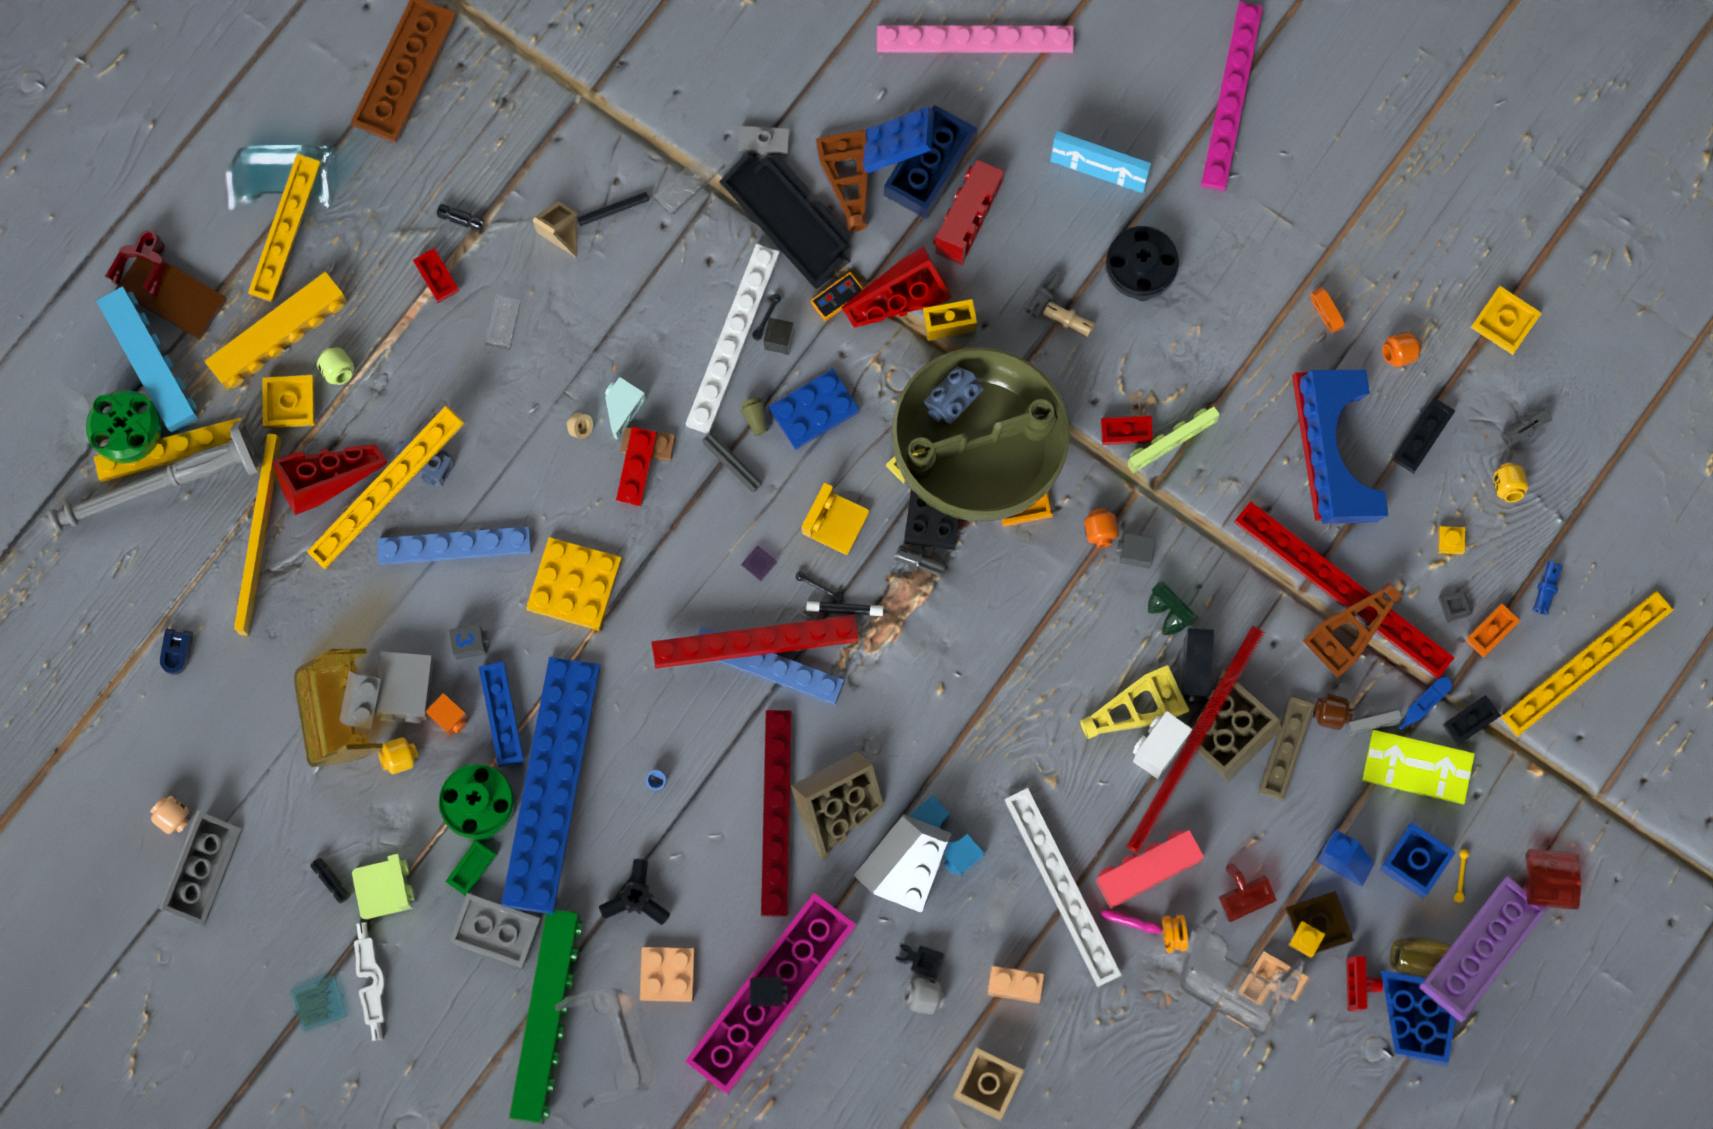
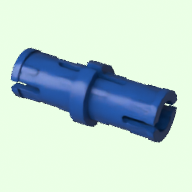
M1547 562L1542 582H1539L1537 587L1539 592L1533 611L1538 613L1541 610L1540 614L1542 615L1549 614L1553 596L1558 592L1557 583L1563 566L1561 564L1555 566L1556 562Z

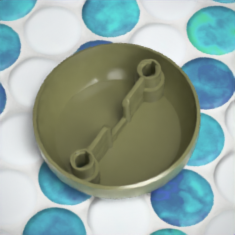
M964 348L941 355L927 363L915 373L905 386L897 402L892 421L893 451L899 470L907 484L919 498L931 507L946 515L967 521L985 522L1001 520L1019 514L1033 506L1056 482L1066 461L1069 447L1070 428L1068 415L1060 394L1052 382L1030 362L1017 355L993 348ZM956 366L972 372L984 390L951 425L942 421L936 422L929 416V409L924 400ZM914 453H922V454H920V455H917V456L914 455V456H913Z

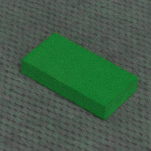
M475 840L445 882L464 896L467 893L470 894L497 857V854L478 840Z

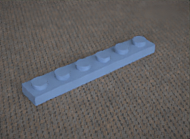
M529 527L377 538L379 565L531 554Z
M701 626L698 635L718 632ZM774 653L718 661L833 705L836 704L844 684V680Z

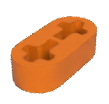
M1320 287L1311 292V301L1331 333H1335L1345 327L1343 318L1327 291Z

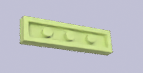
M1215 407L1209 410L1206 408L1201 409L1193 416L1194 419L1190 422H1180L1173 427L1172 433L1167 436L1161 434L1151 441V446L1146 449L1140 447L1130 454L1131 458L1128 461V467L1132 473L1137 472L1216 423L1220 414Z

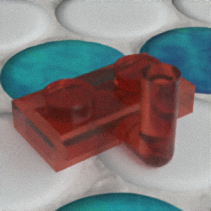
M1230 863L1226 866V871L1234 879L1237 888L1219 896L1218 899L1226 919L1230 923L1277 901L1269 879L1265 875L1247 883L1243 873L1234 864Z

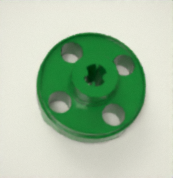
M118 390L98 396L94 400L93 407L89 411L86 420V434L92 447L105 459L121 464L133 463L149 455L158 444L162 431L161 419L156 407L147 396L132 390ZM107 406H112L109 412L103 413ZM142 406H147L144 412L138 413ZM109 439L107 445L100 447L102 441ZM143 439H145V440H144V443H143L141 446H138V447L135 446V445L140 444V443L143 441Z
M472 764L457 769L445 780L439 794V810L445 824L455 834L470 841L484 840L497 835L508 825L515 812V796L512 786L501 772L487 765ZM480 772H488L489 778L486 782L479 783L476 781V777ZM451 791L457 792V800L453 803H447L446 795ZM477 797H479V798L481 799V801H480V802L477 801V802H475V805H473V804L471 803L472 800H473V801H476V800H477ZM499 802H508V809L505 812H496V806ZM468 822H477L475 832H465V826Z

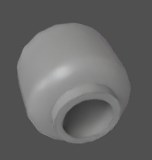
M916 978L913 983H908L904 1000L905 1003H908L910 1010L932 1015L938 1008L943 1007L945 993L942 992L940 983L924 978Z

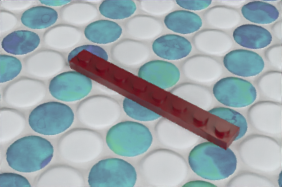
M766 710L761 917H787L791 710Z

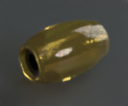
M1426 937L1397 939L1394 941L1390 951L1391 967L1402 974L1426 978L1451 945Z

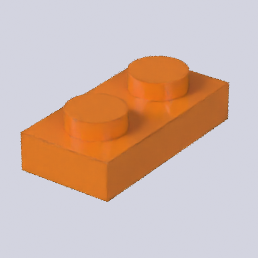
M1501 603L1465 641L1485 658L1519 624L1520 620Z

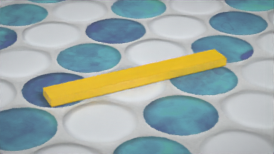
M446 405L308 549L307 553L324 569H327L466 423Z
M268 433L266 437L234 629L244 636H249L276 478L272 461L279 459L282 443L277 434Z
M1658 591L1654 592L1500 718L1518 737L1668 616L1674 609Z

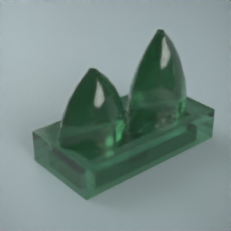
M1165 582L1157 583L1152 589L1153 593L1148 601V613L1158 614L1167 609L1171 610L1163 624V635L1176 634L1187 626L1193 625L1199 619Z

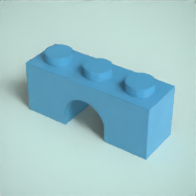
M932 795L913 811L909 817L941 828L950 819V813ZM966 834L959 841H949L943 857L946 861L943 864L952 875L957 873L962 877L984 858L985 853Z

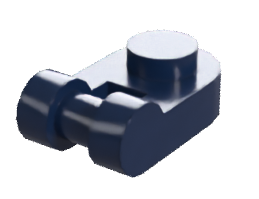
M166 628L160 655V665L168 674L177 675L185 670L190 646L193 641L192 631L184 630L181 633L175 632V629ZM180 642V649L172 648L173 643Z

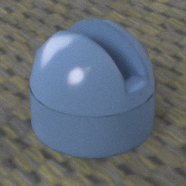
M653 770L646 776V785L651 790H661L667 784V776L661 770ZM654 775L662 779L663 784L652 780V776Z

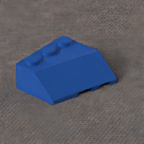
M1381 970L1395 1054L1424 1063L1448 1067L1455 1017L1419 988L1426 978Z

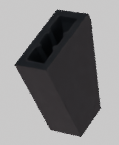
M1188 628L1184 638L1182 696L1190 704H1202L1210 696L1214 630Z

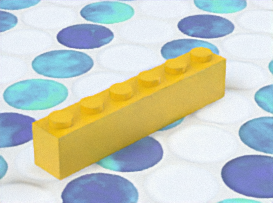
M325 271L204 362L226 390L236 388L243 382V378L250 373L258 372L270 358H276L281 355L284 348L289 344L300 341L304 333L309 329L317 328L328 315L339 312L347 300Z

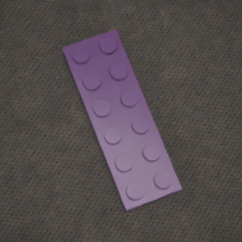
M1506 876L1419 988L1457 1020L1462 1022L1548 909Z

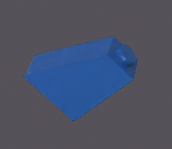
M1335 830L1328 838L1316 862L1361 887L1364 885L1375 864L1358 841L1338 830Z

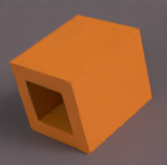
M444 693L425 711L450 736L454 733L459 734L466 727V720L469 718Z

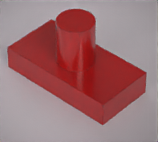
M1366 956L1347 958L1348 1012L1367 1010V992L1381 993L1383 990V980L1381 977L1367 976Z

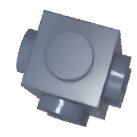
M956 366L924 400V403L928 407V414L933 420L951 425L984 389L972 372Z
M407 436L405 441H401L395 450V458L409 445L413 438ZM441 449L418 473L421 475L420 479L431 486H434L435 483L443 486L455 466L450 458L451 454Z

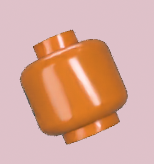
M1410 332L1389 336L1382 346L1383 357L1387 363L1394 367L1412 364L1419 358L1422 349L1421 342Z
M1108 509L1090 511L1088 513L1089 516L1083 522L1087 541L1097 544L1098 548L1111 546L1112 541L1119 536L1115 514L1108 512Z

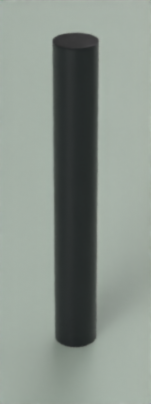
M643 192L579 216L577 220L581 227L650 200L647 192Z

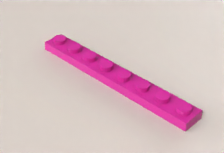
M1238 3L1201 182L1202 187L1222 191L1226 189L1263 6Z

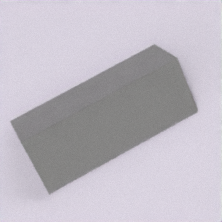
M197 810L159 909L172 916L204 926L241 828Z

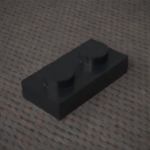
M1485 695L1446 721L1443 727L1456 745L1459 746L1500 718L1501 715Z

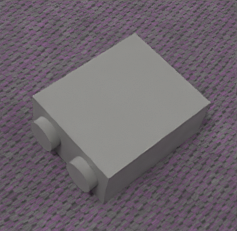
M380 652L378 677L381 678L374 712L377 717H380V720L395 722V718L405 719V722L420 724L421 720L428 721L429 716L425 711L430 707L435 660L432 655Z

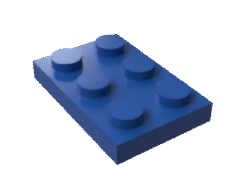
M928 106L866 129L867 143L864 147L863 159L865 171L870 173L930 151L932 148L934 111Z
M834 369L769 406L770 412L794 450L799 449L859 413V408Z

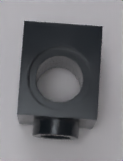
M782 977L750 978L751 1007H783V1000H788V984H783Z

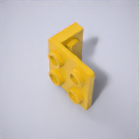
M824 482L801 526L802 534L840 553L848 555L869 515V510L835 494L833 486Z

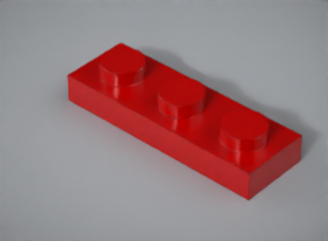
M637 427L631 428L616 501L637 506L642 505L658 432Z

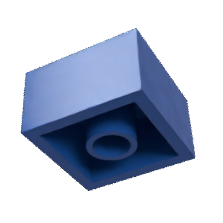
M1411 822L1379 870L1423 899L1428 895L1456 852Z

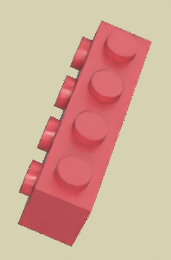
M1181 829L1167 836L1169 839L1167 842L1160 845L1157 841L1144 848L1146 853L1138 857L1134 853L1122 860L1123 865L1115 869L1111 865L1099 872L1100 877L1096 879V883L1110 909L1201 862L1204 856L1190 830L1184 833Z

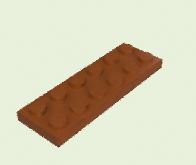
M409 0L350 122L353 127L397 143L458 17L456 12L425 0Z

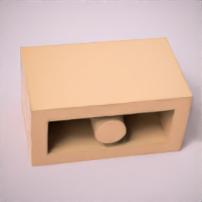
M992 966L987 995L1039 1004L1044 974Z

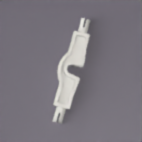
M367 923L356 924L358 940L354 941L356 974L359 978L372 977L374 980L371 986L359 990V996L364 1011L365 1023L371 1026L372 1041H378L383 1039L381 1023L385 1022L382 1002L386 985L385 976L381 967L377 964L374 940L368 937Z

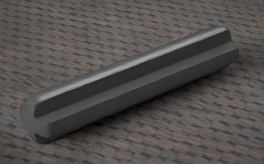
M709 433L702 440L703 445L751 492H755L762 485L761 480L713 433Z

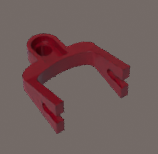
M144 231L139 236L136 246L127 245L120 248L105 277L112 280L111 282L115 285H119L127 259L137 257L150 260L154 263V268L142 288L157 297L166 267L165 259L159 255L164 251V243L153 231Z

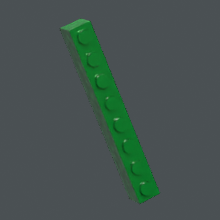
M555 910L554 914L546 913L509 1115V1118L512 1120L543 1125L544 1119H549L551 1103H547L549 1092L553 1093L556 1077H552L553 1067H558L560 1051L557 1050L558 1040H563L565 1025L561 1024L563 1014L568 1013L570 999L566 998L567 989L572 988L574 981V972H571L572 962H577L579 947L575 946L576 938L581 936L583 931V921L580 920L578 913Z

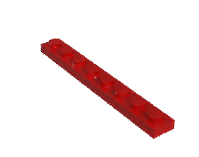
M850 615L651 641L654 667L658 669L858 642V633L855 617Z

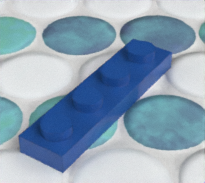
M502 661L480 666V678L498 766L503 767L524 762L505 663Z

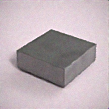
M1464 590L1442 596L1438 599L1447 623L1473 614Z

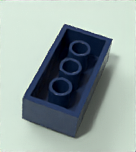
M936 105L932 107L934 118L931 150L898 162L884 185L885 197L925 219H928L977 139V128Z

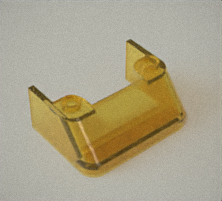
M366 648L330 649L298 667L295 671L294 685L306 758L311 767H323L363 759L383 748L382 743L370 744L363 733H355L354 726H347L339 721L349 670L357 672L354 660L367 654Z

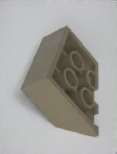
M1224 670L1222 671V673H1221V675H1220V677H1219L1220 680L1218 681V683H1217L1215 689L1212 690V692H1211V694H1210V696H1209V701H1210L1211 697L1213 696V693H1214V691L1216 690V688H1218L1217 686H1218L1219 683L1221 682V679H1222V677H1224V674H1225L1226 671H1224ZM1234 682L1236 685L1232 684L1235 688L1231 687L1233 691L1229 690L1231 694L1227 693L1230 695H1226L1228 699L1224 698L1227 702L1223 701L1225 705H1221L1224 707L1220 706L1222 710L1218 709L1220 713L1216 712L1219 714V716L1215 715L1218 718H1214L1216 721L1212 720L1214 724L1210 723L1213 725L1209 726L1211 729L1207 728L1210 732L1206 731L1208 735L1204 734L1206 738L1202 737L1205 740L1201 739L1203 743L1199 742L1202 745H1198L1200 749L1196 748L1199 750L1196 752L1208 766L1227 783L1282 730L1279 718L1238 682Z
M855 752L791 785L802 826L823 861L830 855L828 852L837 843L841 845L848 839L846 835L856 826L861 827L884 806L873 764L859 752Z

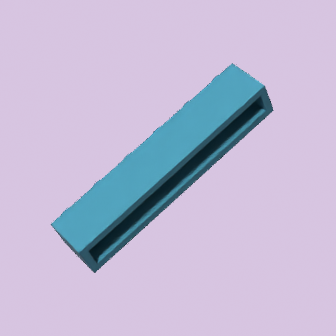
M122 286L97 300V304L168 430L174 433L198 420L195 411L199 409L192 397L187 398L183 390L187 388L181 377H175L171 371L175 366L168 354L162 355L159 348L163 347L156 333L151 335L147 327L151 326L145 313L139 314L135 307L139 305V302L133 292L128 293Z

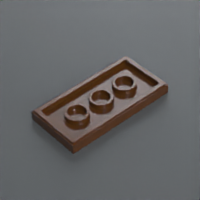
M136 258L116 287V290L123 286L128 293L132 291L139 305L200 340L227 298L167 262L157 297L153 296L142 287L153 270L154 263L147 259Z

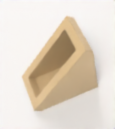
M558 201L536 215L533 223L538 234L577 258L578 213Z

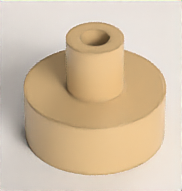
M579 412L573 414L567 420L569 434L579 439L587 438L593 429L592 418L587 414Z

